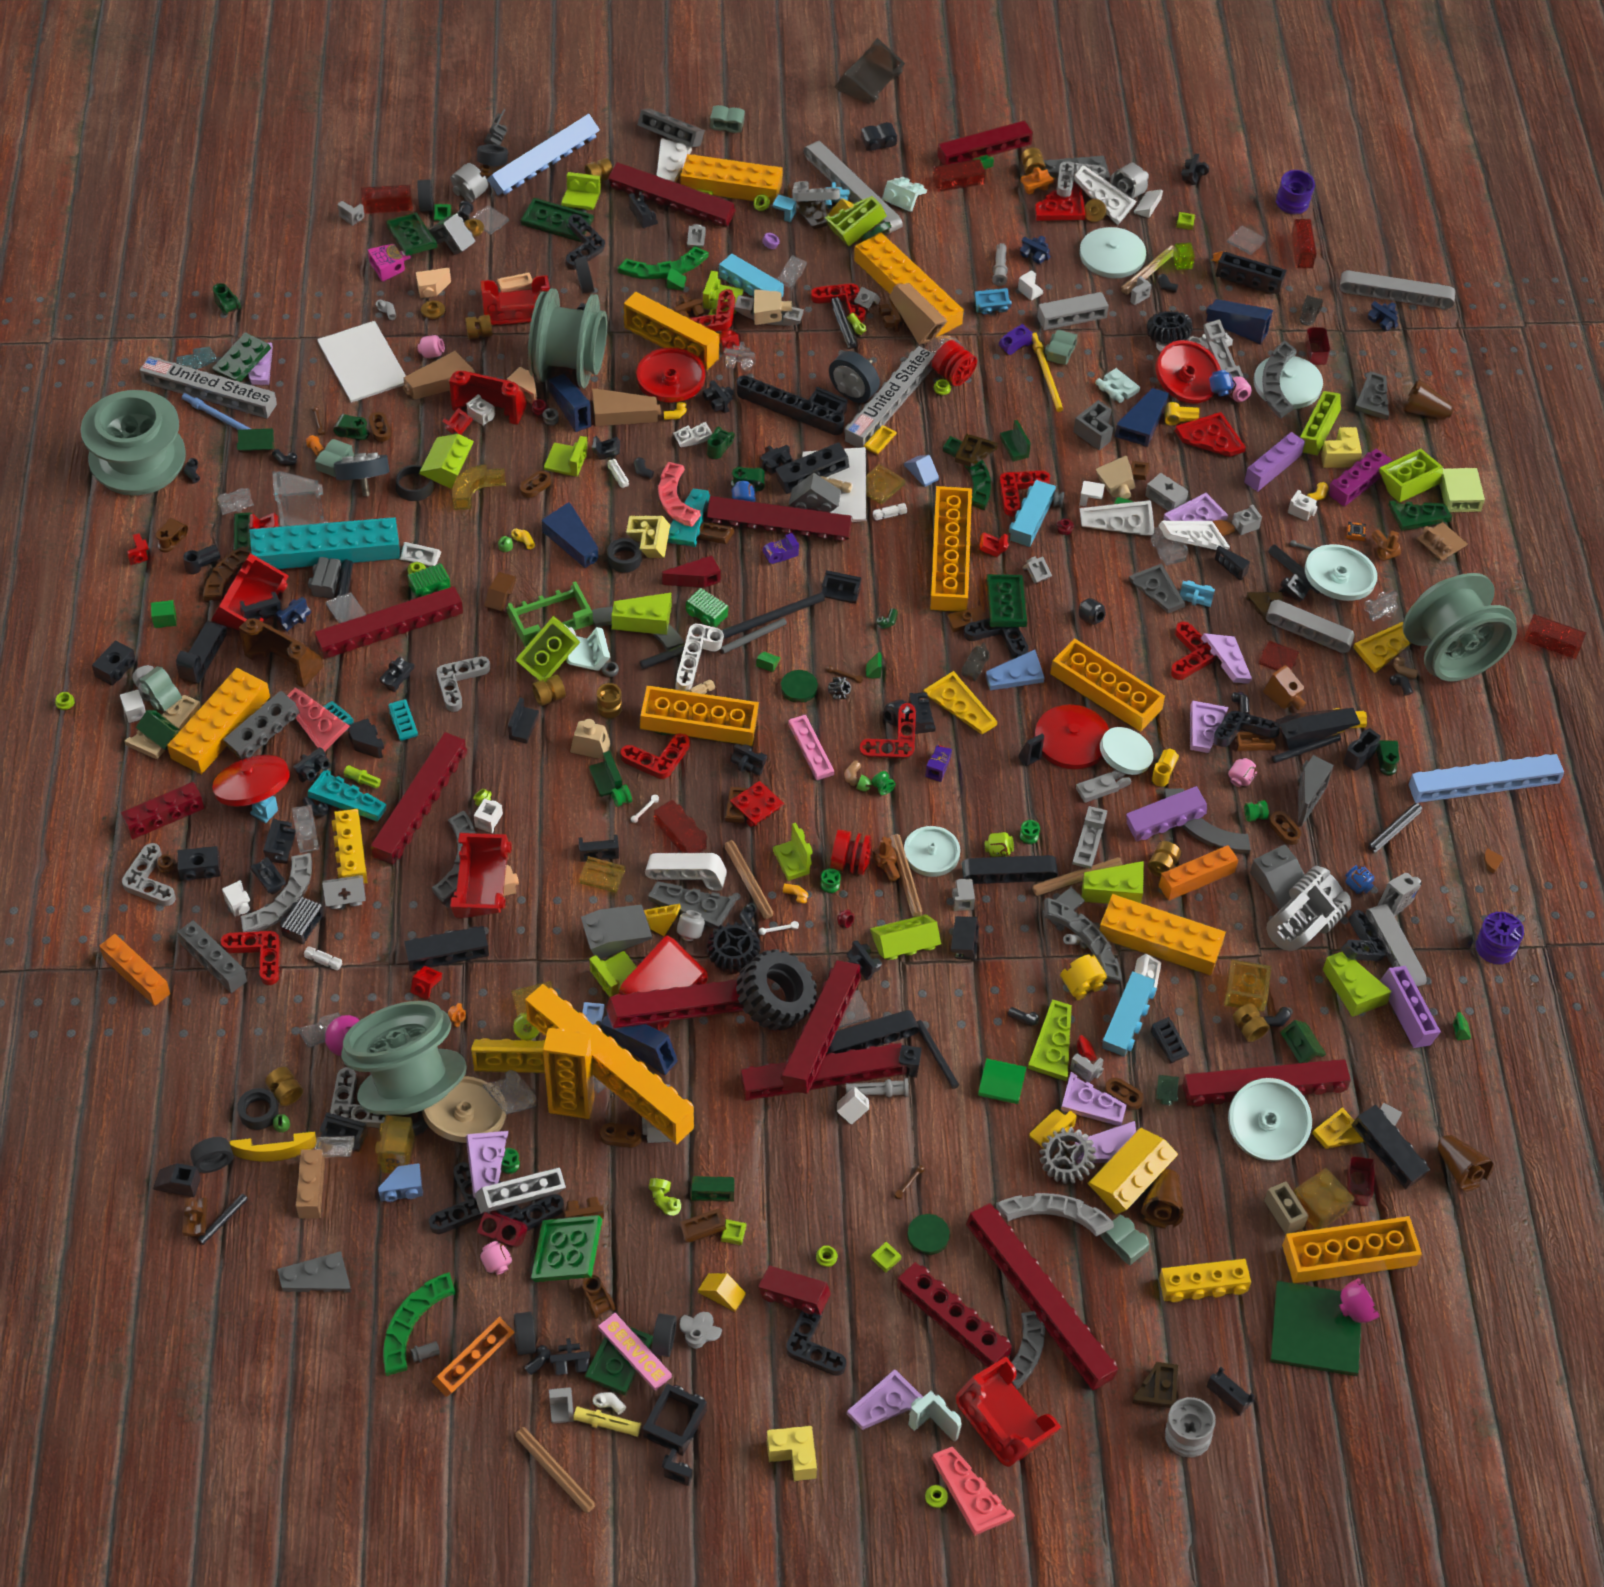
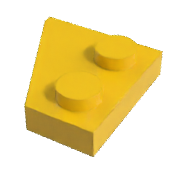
M1343 1107L1312 1132L1325 1149L1365 1142L1351 1124L1354 1122V1119Z

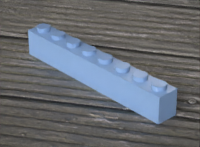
M590 114L498 170L487 180L498 196L502 193L506 195L513 190L511 187L514 185L519 187L525 182L524 179L528 178L530 180L536 176L538 170L544 171L549 167V163L555 164L561 160L560 156L564 155L566 157L573 152V148L579 149L585 144L584 141L588 140L590 142L596 138L595 134L599 131V128Z
M1546 754L1539 757H1526L1517 760L1509 759L1502 762H1489L1480 765L1473 764L1465 767L1416 772L1411 776L1409 788L1415 803L1558 784L1563 777L1564 770L1557 754Z

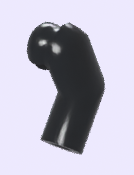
M190 458L185 466L184 473L193 483H197L200 480V476L196 473L198 461L195 458Z
M748 903L744 906L739 915V919L742 924L744 923L745 929L751 927L752 931L755 929L752 918L756 911V906L753 903Z
M1281 1007L1275 1016H1264V1019L1269 1026L1281 1027L1290 1019L1291 1011L1287 1007Z

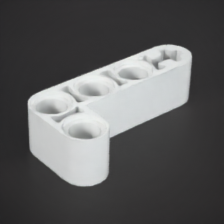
M702 624L690 626L677 673L676 690L689 691L692 688L702 649L709 651L721 649L724 634L720 629ZM684 678H687L686 683H683Z
M654 853L649 856L645 870L647 877L656 880L703 879L706 887L714 891H720L723 888L727 873L721 858L713 853Z

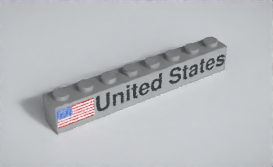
M920 346L915 351H912L908 359L901 363L899 369L892 373L890 379L884 382L880 391L876 392L872 400L865 404L863 410L856 414L852 423L846 426L844 430L845 441L858 448H863V445L882 425H885L931 372L932 360L935 354Z
M149 356L140 369L143 383L181 394L186 393L195 398L197 397L267 419L277 405L275 392L168 362L160 358Z

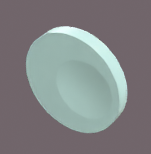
M1123 727L1109 729L1100 741V751L1103 758L1110 766L1122 773L1131 775L1141 774L1149 768L1153 761V751L1148 741L1131 729Z
M936 826L921 827L913 831L905 841L904 851L909 867L921 875L929 877L942 876L952 871L958 864L960 858L959 842L951 832L944 828Z

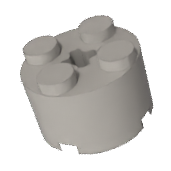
M471 163L463 165L450 177L454 186L452 188L453 192L457 196H463L470 203L486 191L488 182L485 176L482 178L479 174L481 171Z
M1129 163L1111 175L1110 184L1134 199L1146 191L1149 175L1138 165Z

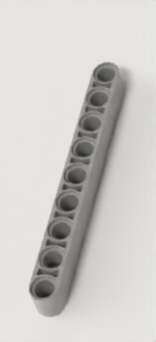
M817 141L804 147L806 158L831 182H835L836 187H842V190H849V199L854 204L873 196L882 205L887 217L879 222L877 226L885 222H890L892 228L884 233L890 234L902 228L903 223L899 215L822 142Z

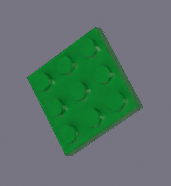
M599 1215L543 1220L531 1279L534 1282L592 1278L603 1219Z

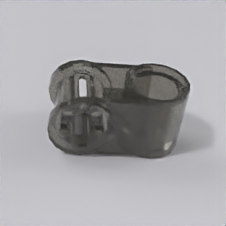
M1310 295L1306 296L1302 306L1303 312L1300 316L1301 324L1306 326L1314 324L1317 315L1321 311L1323 299Z

